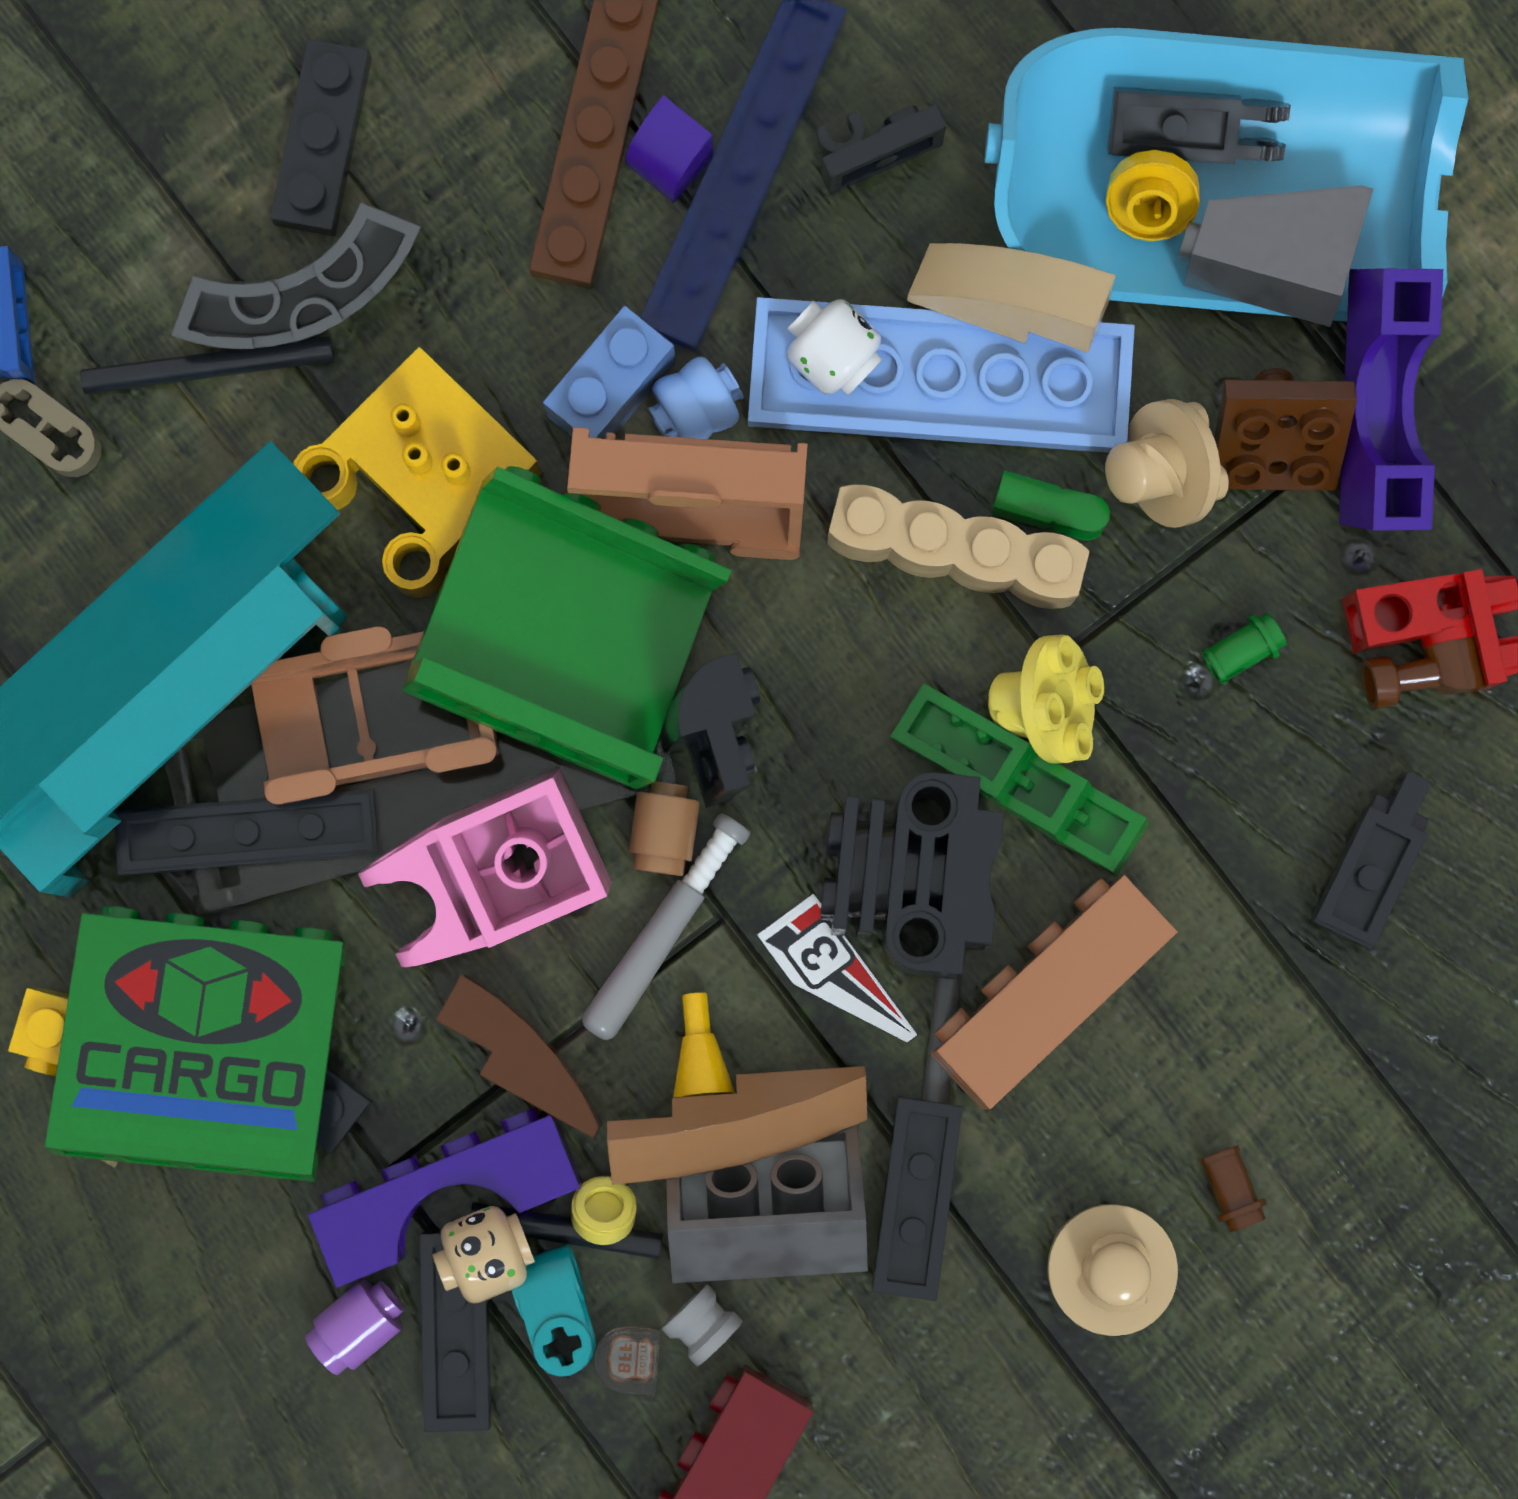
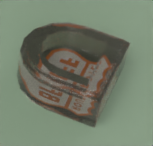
M622 1326L606 1333L598 1343L594 1355L595 1372L600 1381L610 1390L623 1394L656 1396L661 1328Z

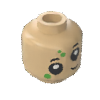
M488 1206L444 1225L441 1230V1241L444 1250L432 1254L445 1290L449 1291L459 1287L463 1297L473 1304L481 1303L524 1284L527 1277L526 1266L535 1262L516 1213L506 1217L504 1211L496 1206Z

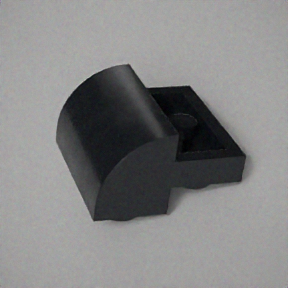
M737 652L719 657L707 663L694 674L673 698L661 730L663 755L688 748L706 808L731 801L751 785L748 775L755 771L752 752L744 736L736 737L735 733L756 715L753 705L760 703V695L751 668H741Z

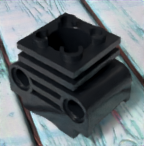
M935 772L918 775L911 779L902 789L894 811L893 824L883 823L885 800L872 799L867 822L857 821L859 798L846 797L843 813L831 812L826 855L839 856L837 877L824 878L820 920L832 921L831 935L844 936L847 928V918L851 917L858 918L856 938L869 939L873 933L874 920L883 921L882 951L889 965L898 972L907 975L955 979L956 975L963 974L965 949L983 951L985 946L992 945L995 909L991 900L990 874L995 856L1001 847L1004 812L978 810L981 777ZM923 798L935 800L944 811V821L938 825L921 823L912 812V803ZM912 924L924 927L932 937L931 952L923 957H915L905 952L899 940L901 928Z

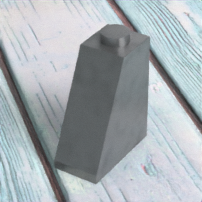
M1357 185L1209 200L1202 223L1189 221L1178 258L1190 261L1183 285L1330 327L1343 295L1373 188Z

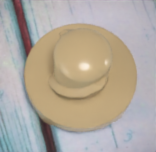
M1166 399L1146 404L1131 420L1128 427L1127 442L1113 447L1105 463L1107 484L1114 496L1120 502L1128 504L1138 502L1142 510L1151 519L1166 527L1176 528L1197 523L1210 512L1215 501L1224 498L1228 491V475L1223 466L1220 465L1217 445L1209 428L1208 414L1205 408L1197 402L1185 403L1180 400Z
M1103 1204L1077 1213L1057 1230L1048 1255L1047 1274L1053 1297L1061 1310L1072 1321L1082 1328L1097 1334L1120 1336L1140 1331L1162 1315L1171 1302L1176 1289L1178 1264L1172 1242L1155 1220L1129 1206Z

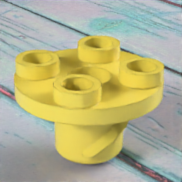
M1068 635L1043 636L1037 639L1030 647L1025 657L1022 671L1004 672L995 677L988 694L989 713L996 725L1016 736L1028 738L1038 756L1048 763L1058 764L1087 760L1093 750L1092 728L1095 704L1100 703L1103 698L1104 679L1097 666H1088L1082 650Z

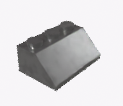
M857 1124L809 1145L754 1162L680 1178L666 1179L667 1229L672 1283L868 1271L866 1212Z

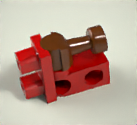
M1478 569L1463 572L1462 574L1357 589L1341 599L1353 654L1421 640L1424 658L1397 666L1387 656L1362 661L1361 676L1363 689L1370 707L1374 710L1396 705L1403 691L1434 688L1442 695L1454 696L1490 689L1507 682V677L1518 673V635L1498 639L1493 619L1495 615L1518 610V585L1514 576L1484 577L1483 570Z

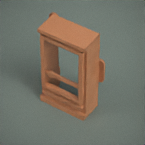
M573 427L567 490L568 493L581 494L593 499L601 506L600 512L620 521L624 518H632L653 526L659 532L657 537L665 541L731 546L730 553L739 557L794 560L798 559L800 554L808 444L798 443L797 452H791V445L625 434V440H616V434L606 433V439L590 438V430L588 428Z
M372 627L328 636L321 644V652L277 660L251 684L269 780L263 781L264 793L267 800L276 805L331 794L338 785L424 768L441 773L489 763L496 755L500 754L496 731L467 719L471 740L374 759L377 746L370 739L357 670L413 659L424 631L392 638L387 629ZM347 672L360 736L357 751L364 757V762L331 768L314 679Z

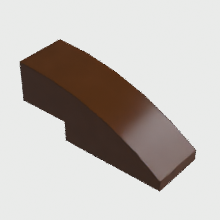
M461 974L439 1012L436 1021L492 1051L479 1075L591 1138L597 1136L603 1124L585 1089L561 1054L534 1024L507 1001L470 976Z

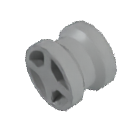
M706 1283L668 1319L661 1329L669 1338H679L688 1347V1358L698 1367L730 1338L743 1323V1320L735 1311H725L716 1302V1291Z

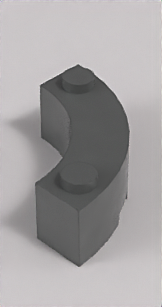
M360 202L354 218L338 241L323 256L296 272L274 279L252 282L229 281L197 273L191 279L171 336L196 344L218 348L254 349L297 342L320 334L343 322L366 305L384 288L398 271L411 250L421 225Z

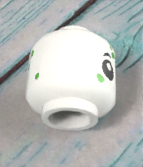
M843 299L832 301L824 309L813 301L787 328L796 337L788 347L787 359L823 394L830 395L841 389L846 395H849L883 359L876 353L881 343L879 332Z

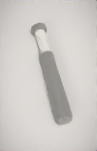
M721 812L713 821V827L716 830L713 833V837L708 840L707 846L702 849L700 856L696 858L688 874L681 881L677 879L654 915L582 1016L583 1026L597 1037L609 1040L618 1033L680 934L705 897L702 895L704 889L708 887L710 880L714 878L716 871L720 869L728 853L733 850V846L737 843L743 845L749 838L750 831L726 814Z

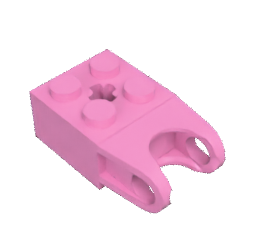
M560 767L442 818L382 855L358 873L364 887L396 881L416 883L431 895L435 903V923L424 930L415 940L399 948V952L396 953L401 967L418 966L486 946L490 948L607 897L612 884ZM517 844H525L527 848L532 847L537 852L538 856L534 861V868L526 869L524 861L517 865L514 864L510 856L514 853Z

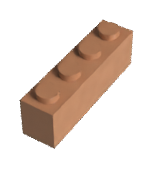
M1125 875L1114 880L1109 885L1102 877L1096 880L1073 902L1081 911L1064 928L1055 920L1027 945L1034 954L1032 958L1017 972L1007 964L980 989L988 998L970 1016L963 1008H960L934 1032V1035L941 1043L929 1054L981 1110L993 1108L1178 933Z

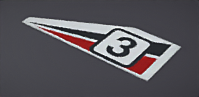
M814 894L758 934V937L794 985L905 1042H909L917 1036L916 1032L845 936L831 935L832 921L820 920L821 903Z

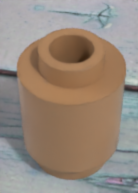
M653 782L651 783L650 793L637 792L629 853L635 854L634 870L683 876L685 861H692L700 801L688 799L689 786Z

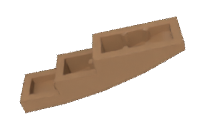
M865 1066L736 1074V1094L672 1098V1117L607 1121V1145L612 1185L680 1178L743 1165L809 1145L867 1120Z

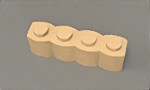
M868 485L840 487L827 539V544L834 551L849 559L862 562H878L888 559L900 570L915 576L935 578L949 575L960 585L982 593H1001L1010 590L1020 600L1030 605L1047 609L1065 608L1071 606L1080 592L1090 552L1078 541L1061 534L1042 532L1026 535L1020 528L1005 520L982 516L964 519L953 509L931 501H910L902 504L892 494Z

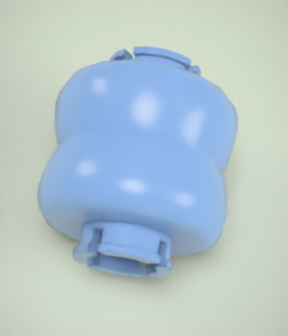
M696 357L688 362L678 373L664 376L653 384L652 393L657 404L652 407L649 406L647 409L662 436L708 439L712 433L728 429L738 422L739 413L734 402L738 399H743L744 396L742 391L738 389L740 387L734 376L724 363L715 369L705 357Z

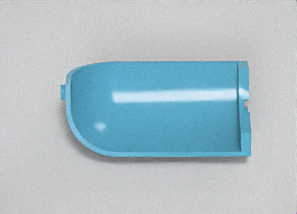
M1135 28L1090 29L1057 37L1027 54L1016 65L1009 76L1005 88L1001 124L988 123L984 163L997 164L994 199L995 216L999 231L1008 248L1064 259L1116 275L1110 300L1289 316L1184 286L1190 261L1180 259L1178 255L1186 230L1165 240L1146 241L1132 238L1116 227L1108 215L1106 206V191L1110 174L1122 160L1129 157L1111 155L1107 151L1114 87L1240 95L1242 100L1252 98L1289 103L1291 105L1289 121L1267 123L1240 119L1238 139L1271 138L1286 144L1283 160L1257 161L1235 159V164L1185 160L1198 175L1200 185V205L1193 222L1202 223L1208 201L1214 199L1357 185L1373 188L1350 269H1444L1443 298L1447 285L1446 238L1448 211L1438 210L1441 176L1453 175L1457 143L1468 102L1464 58ZM1349 274L1342 298L1333 318L1334 321L1347 322Z

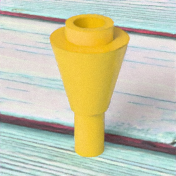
M707 993L683 995L682 1003L686 1036L682 1038L673 1098L736 1094L716 1037L711 1033Z

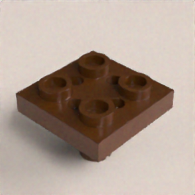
M1281 368L1264 370L1254 380H1224L1214 439L1219 453L1220 465L1223 466L1228 475V489L1336 491L1357 403L1354 381H1294L1291 373Z

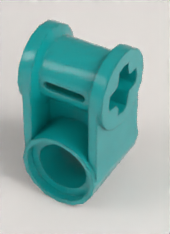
M566 1244L533 1255L535 1262L526 1266L527 1277L524 1284L511 1290L519 1314L524 1320L534 1357L539 1366L547 1373L559 1377L573 1375L585 1367L593 1358L597 1346L596 1335L585 1302V1290L579 1268L570 1245ZM556 1327H563L567 1336L578 1335L580 1337L582 1346L573 1351L574 1362H567L563 1353L552 1355L549 1343L558 1338Z

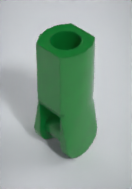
M1005 470L1002 474L991 511L993 515L1045 530L1050 528L1054 532L1080 541L1095 540L1101 535L1110 519L1108 504L1096 495L1071 489H1061L1060 486Z

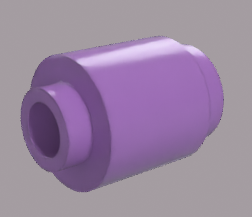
M361 1279L314 1318V1328L305 1335L306 1342L317 1359L331 1373L339 1375L347 1367L355 1370L403 1329L402 1322L398 1316L404 1312V1307L396 1294L384 1282L379 1281L373 1286L367 1280Z

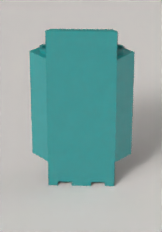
M271 440L0 686V850L40 893L71 898L90 880L75 863L121 822L113 810L311 628L317 625L329 636L346 633L340 625L349 617L305 573L306 571L293 558L341 513Z

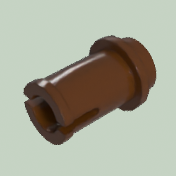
M1238 1145L1199 1159L1222 1214L1216 1216L1218 1222L1225 1221L1229 1232L1240 1230L1266 1219L1262 1206H1265L1267 1202L1265 1198L1258 1200L1240 1156Z

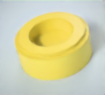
M598 1176L582 1183V1187L574 1193L571 1206V1221L576 1232L586 1241L598 1245L614 1244L625 1238L634 1226L636 1199L632 1190L626 1184L612 1185L611 1177Z

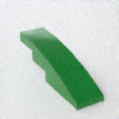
M924 683L890 735L892 740L945 774L981 777L979 795L1115 877L1120 873L1150 824L1146 817L1095 789L1085 778L1060 764H1051L1044 761L1038 756L1030 743Z

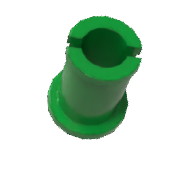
M1269 613L1259 618L1254 614L1248 616V624L1213 646L1201 650L1206 666L1221 686L1266 657H1269L1271 660L1279 658L1278 650L1285 647L1287 641L1280 627Z

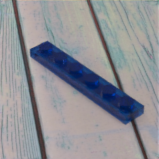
M826 0L782 1L640 317L668 341L697 353L845 22L847 9Z

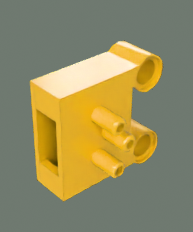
M420 347L322 444L307 447L298 454L293 462L309 481L314 471L320 466L330 464L339 467L340 477L335 487L329 491L321 492L337 510L348 505L355 496L358 485L356 472L360 469L424 532L423 534L409 532L398 535L389 542L382 558L384 573L398 591L413 598L428 597L438 591L443 584L446 569L450 566L482 481L497 466L506 469L508 466L520 467L531 471L537 476L542 473L538 461ZM414 551H421L430 555V568L425 576L413 581L400 577L399 566L404 556Z

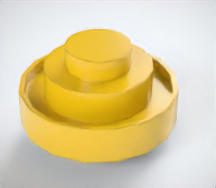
M1159 150L1137 152L1122 160L1110 174L1106 191L1108 215L1119 230L1132 238L1146 241L1170 239L1185 231L1189 221L1193 222L1195 220L1200 205L1198 175L1187 161L1177 155Z

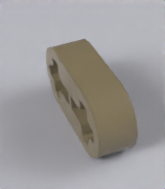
M11 379L0 384V430L51 469L65 477L86 475L97 466L101 458L102 445L99 436L89 425L36 385L24 379ZM32 396L28 406L42 418L36 428L21 418H16L9 424L13 417V413L7 408L9 402L14 398L24 402ZM55 428L70 439L82 433L78 439V444L84 449L80 457L75 459L73 456L67 455L61 462L58 461L63 451L48 438Z

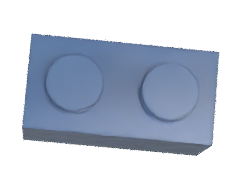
M624 305L544 400L543 405L548 418L571 437L573 427L588 428L590 430V438L606 439V433L616 434L652 392L653 384L658 379L664 377L676 363L674 345Z

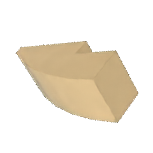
M930 243L908 293L907 301L1025 344L1031 332L1089 353L1110 300L1116 275L1076 262L1034 252L998 246Z

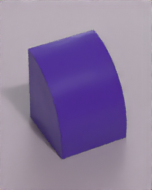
M663 95L647 115L632 139L626 154V165L674 203L713 158L712 134Z

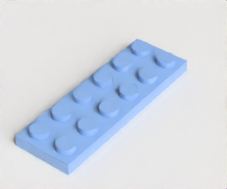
M757 297L748 410L749 427L1109 453L1116 445L1127 442L1135 325L1101 322L1089 353L1031 332L1025 344L933 310L850 304L879 332L881 343L876 353L883 359L849 395H846L841 389L836 393L827 395L814 387L787 359L788 347L796 338L787 328L813 301ZM816 302L822 309L829 304L828 302Z

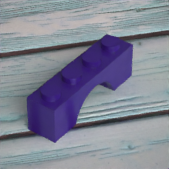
M1376 268L1350 269L1345 381H1354L1357 403L1341 468L1339 525L1367 530H1432L1435 465L1424 453L1418 439L1414 418V390L1421 360L1430 344L1441 335L1444 269Z
M534 1107L500 1121L505 1134L481 1143L476 1131L441 1145L440 1147L445 1158L421 1167L417 1156H414L380 1170L385 1183L361 1192L357 1181H353L320 1195L324 1208L308 1214V1217L336 1288L405 1258L406 1235L410 1221L419 1205L438 1189L460 1184L481 1186L499 1194L521 1213L581 1188L583 1181L559 1120L552 1115L541 1118L537 1107Z

